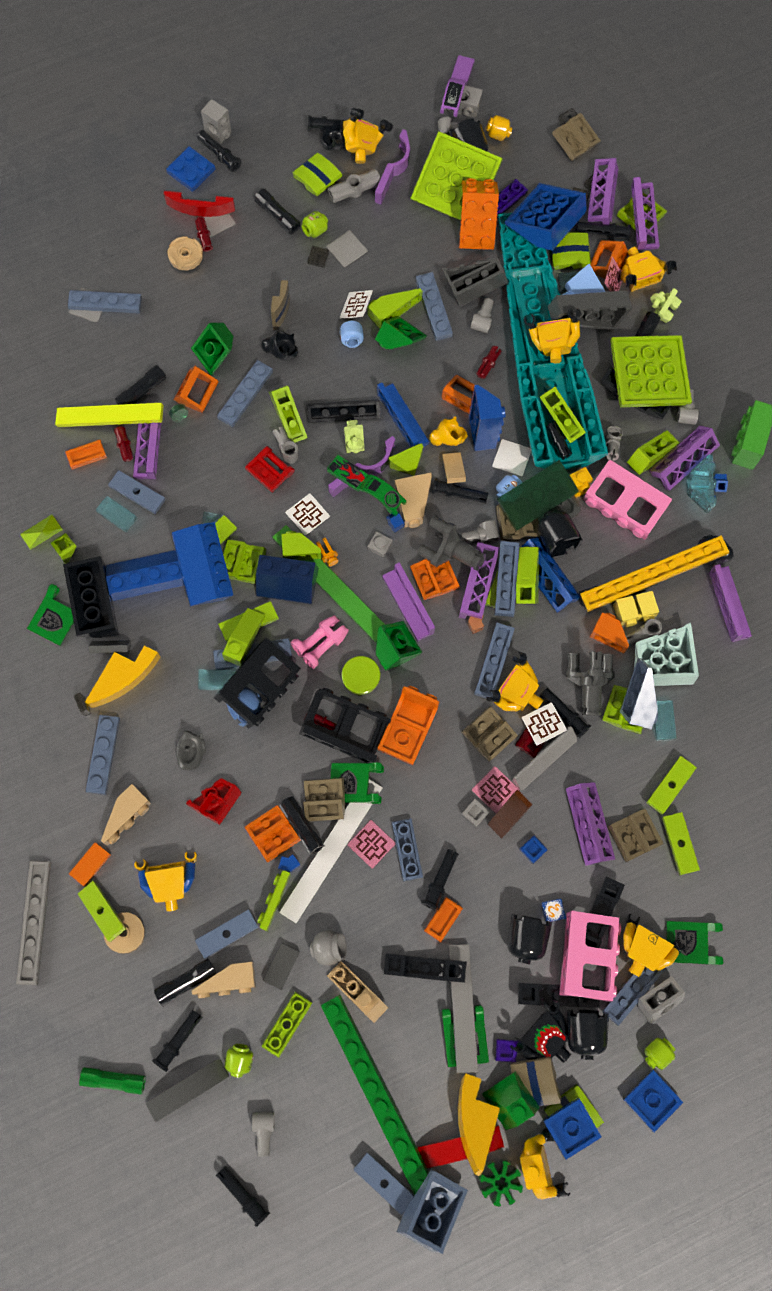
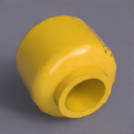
M495 115L493 118L490 117L486 127L488 136L498 141H503L506 137L509 138L512 132L510 120L499 115Z

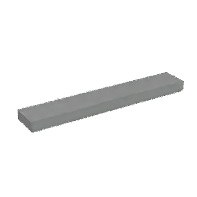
M29 861L16 985H38L51 861Z
M469 944L449 945V960L467 962L465 983L451 982L456 1073H478Z

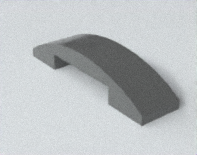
M220 1058L156 1096L147 1102L146 1106L156 1123L227 1079L229 1075Z

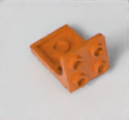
M468 178L462 181L459 248L494 250L499 191L497 182H494L492 179L477 181L476 179Z
M403 686L400 699L391 717V722L388 724L377 750L413 766L438 711L440 702L437 700V697L428 693L424 695L413 686Z

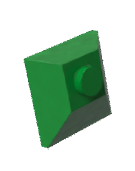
M400 316L383 322L375 340L379 342L382 348L393 349L426 339L427 335Z
M209 323L191 347L210 375L215 373L232 350L234 336L224 323Z
M404 621L382 625L378 628L376 656L385 670L396 668L423 653Z
M516 1071L482 1093L488 1104L500 1108L498 1119L505 1130L518 1127L533 1117L540 1108Z

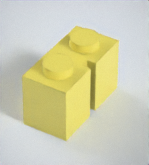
M653 591L637 594L636 599L633 596L617 599L613 604L617 620H620L621 625L626 627L636 625L639 621L646 623L650 619H655L659 613Z

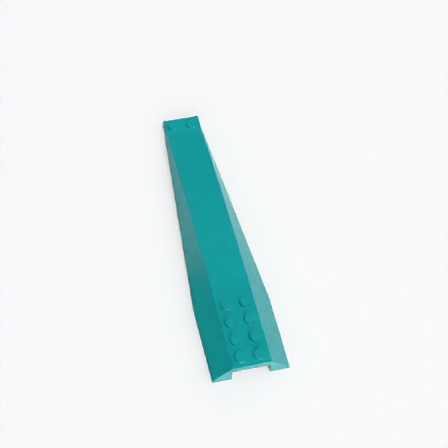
M513 212L498 214L497 219L500 228L504 272L508 280L506 288L520 401L534 465L548 471L586 467L607 456L608 450L593 388L587 370L584 368L583 358L577 347L578 344L576 342L569 354L561 355L560 363H551L550 356H545L543 351H539L532 342L529 333L530 326L524 322L526 316L527 321L532 323V314L536 317L535 326L540 322L552 321L548 306L556 295H561L557 288V281L553 276L551 264L548 261L546 249L536 247L505 224V220ZM553 387L557 388L586 432L572 443L566 438L565 441L572 455L564 460L561 459L556 446L552 445V439L546 430L548 424L552 423L553 425V422L556 421L540 399V396ZM558 426V428H559L561 434L564 435V433L562 432V430H561L560 427Z

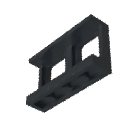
M266 637L219 690L214 699L219 703L223 700L248 722L246 725L248 729L254 725L257 727L264 720L263 714L266 711L269 713L276 705L274 701L277 697L281 698L287 692L286 686L289 683L293 684L299 677L297 673L301 668ZM271 656H275L291 671L279 686L261 671L262 666ZM247 684H252L268 699L256 715L237 699Z
M328 688L318 689L315 692L299 734L365 763H375L377 748L386 725L391 722V719L387 718V715L383 712L369 710V707L365 704L358 703L357 705L352 703L351 699L346 696H336ZM322 699L333 702L342 708L334 730H329L314 723V717ZM358 714L377 723L368 746L349 737Z

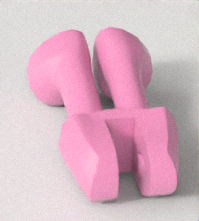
M335 615L321 621L319 628L304 641L293 639L290 642L298 656L303 657L304 662L312 669L318 666V659L332 645L339 646L349 632V629L344 625L336 631L332 630L339 622ZM324 636L327 638L313 651L308 652Z

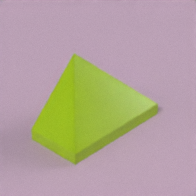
M420 443L389 457V468L415 476L423 454V444Z
M51 514L20 535L31 550L63 529Z
M65 533L50 543L65 564L69 563L77 547L71 538Z

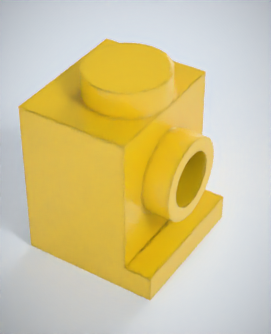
M584 467L570 474L566 484L576 499L586 494L593 478L587 468Z

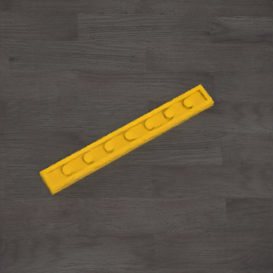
M721 535L580 593L587 612L725 556L729 554V550Z

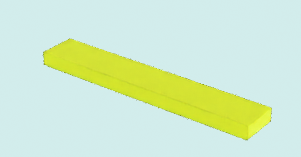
M162 403L62 407L57 408L55 425L57 427L161 423L164 405Z

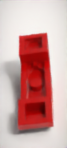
M164 191L166 204L187 215L215 217L235 211L234 198L216 196L215 202L183 199L181 192Z
M499 1125L495 1126L488 1153L504 1148ZM461 1137L418 1147V1151L427 1168L467 1159Z

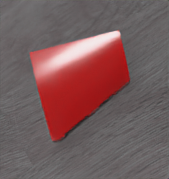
M221 778L212 787L201 791V796L193 801L188 800L186 805L220 825L242 792L236 785Z

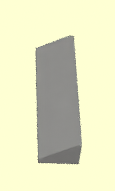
M568 727L567 731L561 733L513 777L512 782L519 790L523 791L577 742L573 728Z

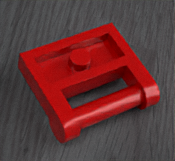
M266 446L245 466L246 471L272 493L295 472V469L292 466L286 465L278 458L269 446ZM265 458L270 459V460H271L276 466H278L283 472L280 474V473H279L278 471H276L271 465H269L264 459H265Z

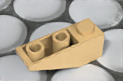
M133 784L116 799L101 839L107 846L114 844L120 838L119 834L124 829H130L135 823L134 820L139 815L143 816L149 810L148 806L151 803Z
M342 961L327 975L373 1023L388 1009L381 999Z
M254 962L229 965L193 989L192 995H198V998L210 997V993L218 992V996L231 995V990H239V993L251 992V988H256Z

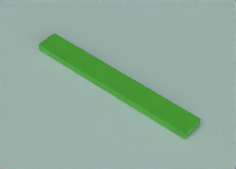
M287 525L272 537L281 548V534L292 531ZM321 559L300 560L317 564L319 569L316 583L376 643L378 628L385 624Z

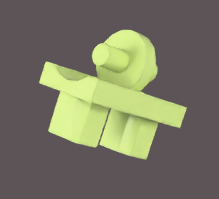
M675 288L666 294L662 291L659 294L654 293L650 298L653 303L652 307L656 308L654 313L658 314L661 318L660 320L664 323L669 322L674 316L668 310V307L675 310L682 302L676 296L678 291Z
M357 420L347 421V427H344L346 453L365 451L363 425H358Z

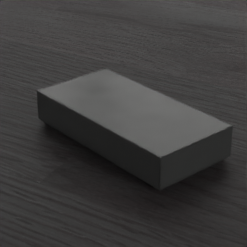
M92 641L88 647L90 653H121L129 651L131 641Z
M281 943L263 981L282 990L300 952Z

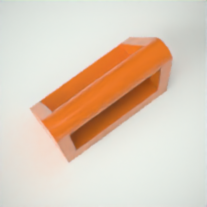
M602 240L599 242L591 260V267L596 276L606 279L612 257L619 269L622 270V266L628 257V249L624 241ZM604 249L612 252L606 267L596 266Z
M197 366L189 369L173 400L203 413L219 381ZM197 378L210 383L199 404L187 397Z
M456 374L443 389L442 399L469 414L472 399L453 389V387L458 383L473 392L475 384Z

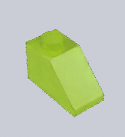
M288 531L286 534H281L283 558L293 560L322 559L321 549L302 533Z

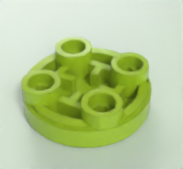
M353 657L346 662L342 669L343 684L350 692L358 696L368 694L379 684L380 669L376 662L369 657Z

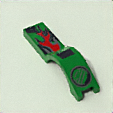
M339 455L335 457L327 468V472L357 492H366L375 497L394 516L398 515L396 510L399 505L407 503V500L387 482L377 476L368 475Z

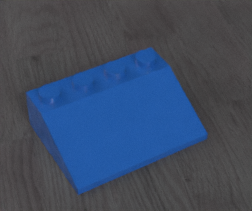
M539 183L505 220V224L536 247L553 251L587 212L586 193Z

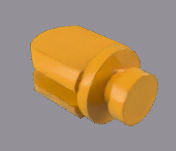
M325 537L322 540L329 553L326 554L319 541L316 544L321 549L322 561L327 563L328 566H334L339 562L337 559L338 553L333 551Z

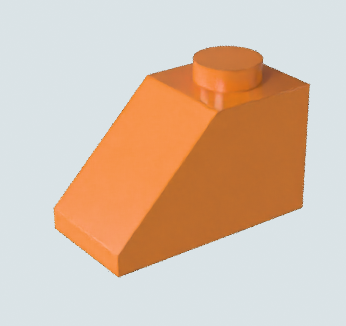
M602 612L590 637L624 654L629 644L620 620H617L613 614Z

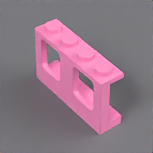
M609 460L586 492L583 500L589 507L601 511L603 516L615 520L620 527L627 528L636 537L646 540L655 524L671 503L672 498L612 460ZM607 477L615 480L625 488L614 505H610L596 496V491ZM638 497L643 498L656 507V511L646 525H641L627 515V512Z
M577 911L566 913L559 995L603 1000L604 1002L613 1001L617 993V987L614 985L615 977L618 974L616 956L619 955L620 945L617 944L618 936L621 933V924L618 917ZM588 922L609 925L607 949L588 947L585 944ZM584 964L606 966L604 991L582 987Z

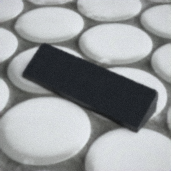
M360 400L307 403L308 423L380 419V401Z

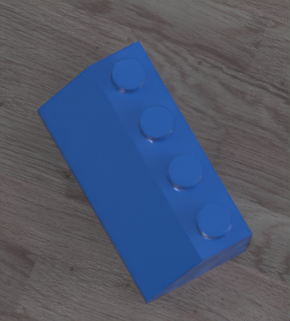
M474 385L469 413L474 451L496 449L497 442H500V434H502L503 418L506 417L505 407H501L500 399L479 385Z
M215 522L197 524L172 532L190 606L224 601L232 597L233 591Z
M176 550L106 565V580L109 595L113 601L185 586Z

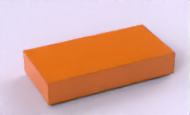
M101 440L65 451L72 470L107 458Z
M95 842L71 870L69 875L86 887L110 858L111 854Z
M446 897L424 932L441 943L463 908Z

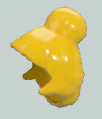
M456 416L452 419L442 420L438 428L431 432L429 440L433 445L458 446L468 437L467 431L464 427L459 426Z

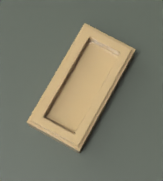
M461 452L442 454L447 483L466 482Z

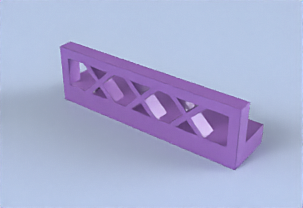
M616 158L595 159L588 222L602 221L604 225H611L618 177ZM599 165H608V168L601 172ZM602 178L606 180V183L601 187L597 185V182ZM602 193L604 198L597 202L595 197ZM598 208L602 210V215L593 216L595 210Z
M633 177L631 190L637 249H659L653 183H641V177ZM642 189H649V195L646 198L642 195ZM645 203L651 207L648 213L644 212L643 205ZM646 219L653 224L650 229H647L645 226ZM648 235L654 239L653 244H646Z
M161 423L138 424L134 479H156ZM149 430V439L145 441L142 438V434ZM147 446L148 455L143 458L140 451ZM145 463L146 473H138L139 467Z
M699 426L649 470L652 477L660 478L665 489L670 491L720 446L713 429L705 426ZM710 438L712 445L709 448H705L706 442ZM699 449L698 457L693 460L694 452ZM687 461L685 469L680 471L681 463ZM674 472L673 480L669 483L667 476Z
M477 543L476 549L483 553L484 549L495 553L493 558L488 561L485 560L483 565L479 567L480 569L486 566L490 572L488 576L481 578L478 571L471 567L459 618L466 619L467 616L482 619L499 547ZM481 583L485 592L477 596L473 589ZM477 601L481 607L480 612L469 611V605Z
M400 562L395 564L394 570L382 575V578L418 642L434 634L435 626Z
M720 564L714 565L709 575L731 641L736 642L748 639L752 635L729 566L721 568Z
M595 782L580 783L566 788L585 866L615 860ZM587 788L590 789L591 797L588 795ZM603 847L606 850L607 857L604 856Z

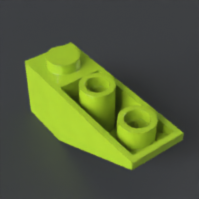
M520 547L516 582V604H538L539 547Z

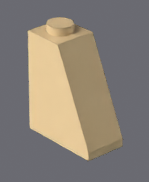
M431 473L395 480V490L407 500L405 505L402 503L399 505L404 528H416L423 524L432 479Z

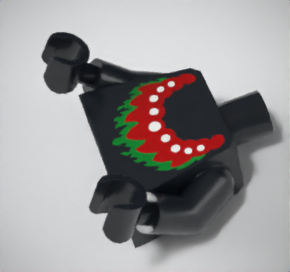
M552 998L553 1004L551 1007L544 1004L548 1011L543 1012L521 1039L515 1037L518 1041L517 1046L513 1047L510 1045L512 1050L520 1053L528 1060L551 1057L552 1059L555 1055L564 1063L571 1056V1053L563 1046L568 1040L565 1018L560 1011V1005Z

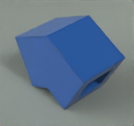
M715 474L712 478L713 490L715 492H727V474Z
M399 512L397 516L393 514L386 516L388 524L394 533L404 527V521Z
M294 855L288 858L282 856L278 869L292 873L301 865Z

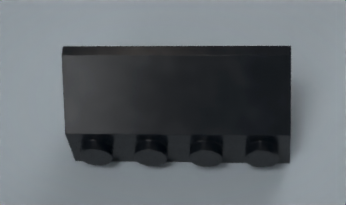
M98 556L63 564L76 636L103 638L119 634L113 601L109 595L106 580V565L102 557Z

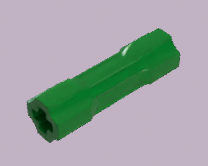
M83 1067L79 1086L98 1087L142 1095L146 1076Z

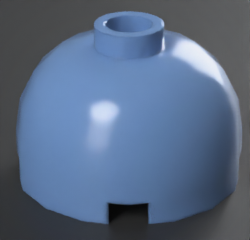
M245 687L237 699L256 715L261 709L262 699L258 693ZM227 705L234 720L238 718L241 722L238 725L246 726L248 722Z

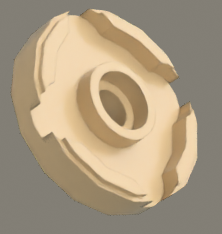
M182 236L170 243L167 255L170 263L175 268L191 270L202 261L203 250L201 244L196 239Z
M121 912L117 915L127 928V935L122 937L120 934L111 942L107 941L105 936L104 939L112 951L123 954L131 953L142 945L145 937V927L138 916L129 912Z

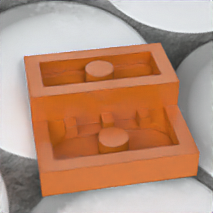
M425 559L410 566L424 600L461 588L450 561L435 567L430 564V561Z
M278 805L245 826L246 831L267 863L301 841Z

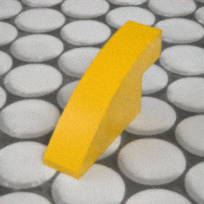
M144 645L134 662L114 652L85 703L89 707L95 708L109 703L132 690L155 667L161 658L159 653Z
M465 1073L461 1081L458 1098V1125L466 1157L474 1174L480 1176L484 1170L500 1108L477 1100L476 1097L481 1079Z

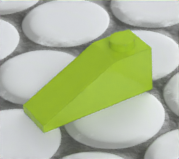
M419 288L384 295L377 300H372L368 305L369 318L381 328L384 321L401 316L422 300V290Z
M285 385L269 391L274 408L287 437L294 443L308 438L289 386Z
M556 387L540 396V399L570 443L586 433Z
M666 430L640 446L627 463L635 472L641 475L680 442Z
M247 608L222 653L225 661L238 666L242 665L265 618L264 614Z

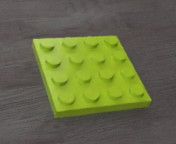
M438 131L410 199L461 221L462 181L468 178H473L477 181H484L485 179L494 180L503 159Z
M682 335L611 338L610 343L620 408L682 406L692 403Z

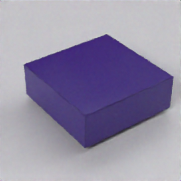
M496 1039L495 1061L517 1062V1052L512 1050L510 1045L516 1047L518 1041Z

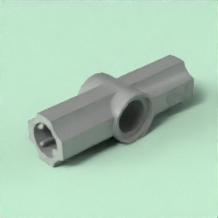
M374 169L361 175L352 174L348 176L346 181L328 188L331 201L336 203L348 197L357 198L361 196L363 191L378 186L381 180L380 175Z

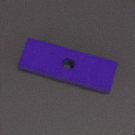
M517 179L513 180L499 192L497 218L498 214L505 213L527 194L528 189Z

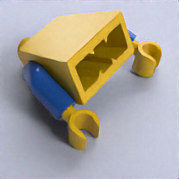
M195 851L194 858L192 859L187 858L188 852L185 853L186 864L185 861L149 867L148 862L143 859L144 865L139 868V863L137 861L134 863L135 868L139 870L138 877L141 889L150 898H153L155 903L165 902L166 911L177 910V899L184 898L185 893L192 886L195 879L194 863L197 860Z

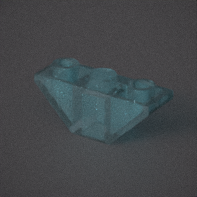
M713 454L705 457L687 476V495L706 513H710L717 503V497L714 495L716 478H713V472H715L716 463L713 461Z

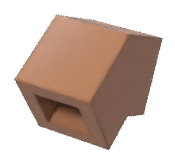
M470 616L467 625L472 634L483 630L482 620L484 616H482V619Z

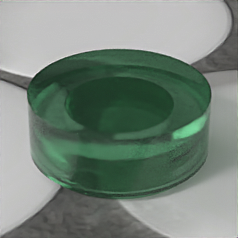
M178 404L171 408L169 415L174 422H178L187 417L188 410L185 405Z

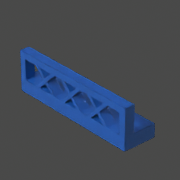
M382 382L378 384L377 395L409 447H414L420 443L423 444V447L429 445V440L394 384L392 383L387 387Z
M539 538L529 539L521 546L539 547V564L542 567L541 575L539 574V588L557 613L570 603L576 602L581 598L551 555H548L545 546ZM545 578L553 582L552 590L546 588ZM556 594H561L565 599V602L560 606L556 602Z

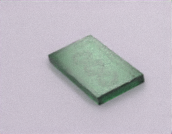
M559 460L496 500L517 531L572 497L579 490Z

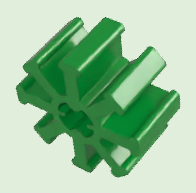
M505 1159L500 1160L502 1162L500 1172H497L494 1167L495 1164L491 1160L486 1163V1166L492 1171V1177L483 1173L479 1176L480 1182L491 1183L486 1188H481V1193L487 1198L489 1194L495 1191L492 1203L498 1207L501 1206L500 1199L502 1193L505 1194L508 1204L512 1205L516 1201L508 1190L514 1189L519 1191V1193H522L523 1190L521 1183L510 1182L517 1176L520 1177L521 1173L514 1167V1170L506 1174L510 1163ZM501 1177H504L503 1180L506 1182L505 1185H501V1187L498 1188L499 1186L497 1185V1183H495L496 1180H500Z

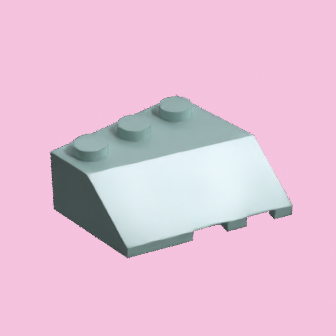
M691 623L678 629L669 630L667 633L659 636L655 635L636 642L634 668L637 659H643L652 668L654 686L693 685L699 677Z

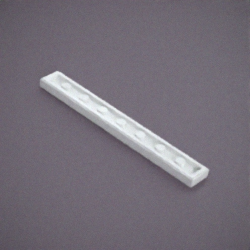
M369 779L368 794H380L383 787ZM349 803L345 809L344 819L338 820L325 840V846L316 854L279 912L280 914L297 924L373 804Z

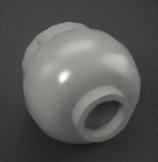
M334 931L319 932L310 944L311 956L319 964L326 966L334 965L338 961L344 960L347 955V944L344 935Z

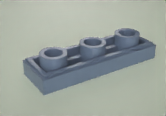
M119 470L108 484L111 489L155 515L166 500L165 497Z
M412 818L392 822L403 882L423 878ZM404 847H410L411 852L406 853Z
M248 909L196 939L195 942L204 959L259 927ZM229 930L231 935L225 938L224 932Z
M368 1152L353 1169L401 1215L414 1198V1195ZM383 1179L388 1181V1185L385 1187L380 1184Z

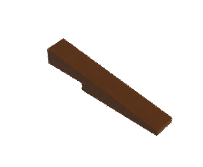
M517 789L488 825L502 839L533 804Z

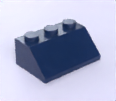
M259 555L256 571V596L312 604L319 568L314 562Z

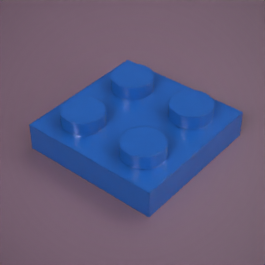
M190 146L166 168L170 176L192 192L216 170L213 163Z
M651 1070L623 1099L652 1132H655L684 1103L654 1070Z
M579 1098L543 1119L565 1160L602 1138Z

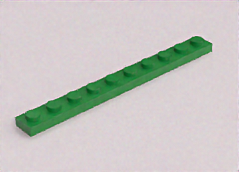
M341 995L320 1006L415 1195L428 1176L429 1171Z

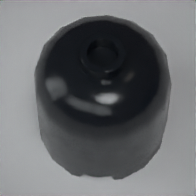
M474 118L466 119L459 122V127L454 131L452 128L450 129L449 136L488 152V143L480 120L475 122Z
M548 511L538 523V533L548 555H551L552 558L567 555L566 551L573 547L576 550L583 542L571 517L564 511Z
M512 914L508 950L514 957L519 958L518 962L530 964L531 961H538L545 956L552 922L546 921V924H542L541 919L523 915L521 919H517V915Z
M579 1009V1013L573 1014V1010H567L568 1046L572 1052L581 1055V1059L593 1060L594 1056L604 1053L607 1049L609 1013L604 1012L603 1015H599L598 1010Z

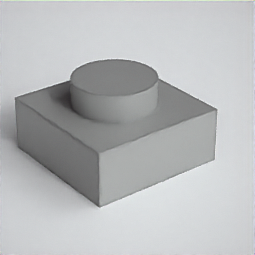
M376 531L367 549L384 558L393 540Z
M474 799L463 811L462 815L477 827L490 811Z

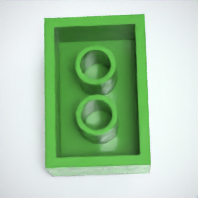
M755 400L752 406H748L746 414L742 416L740 422L742 428L741 430L739 429L736 436L738 442L733 447L731 456H733L732 464L751 470L755 468L764 455L772 427V405Z

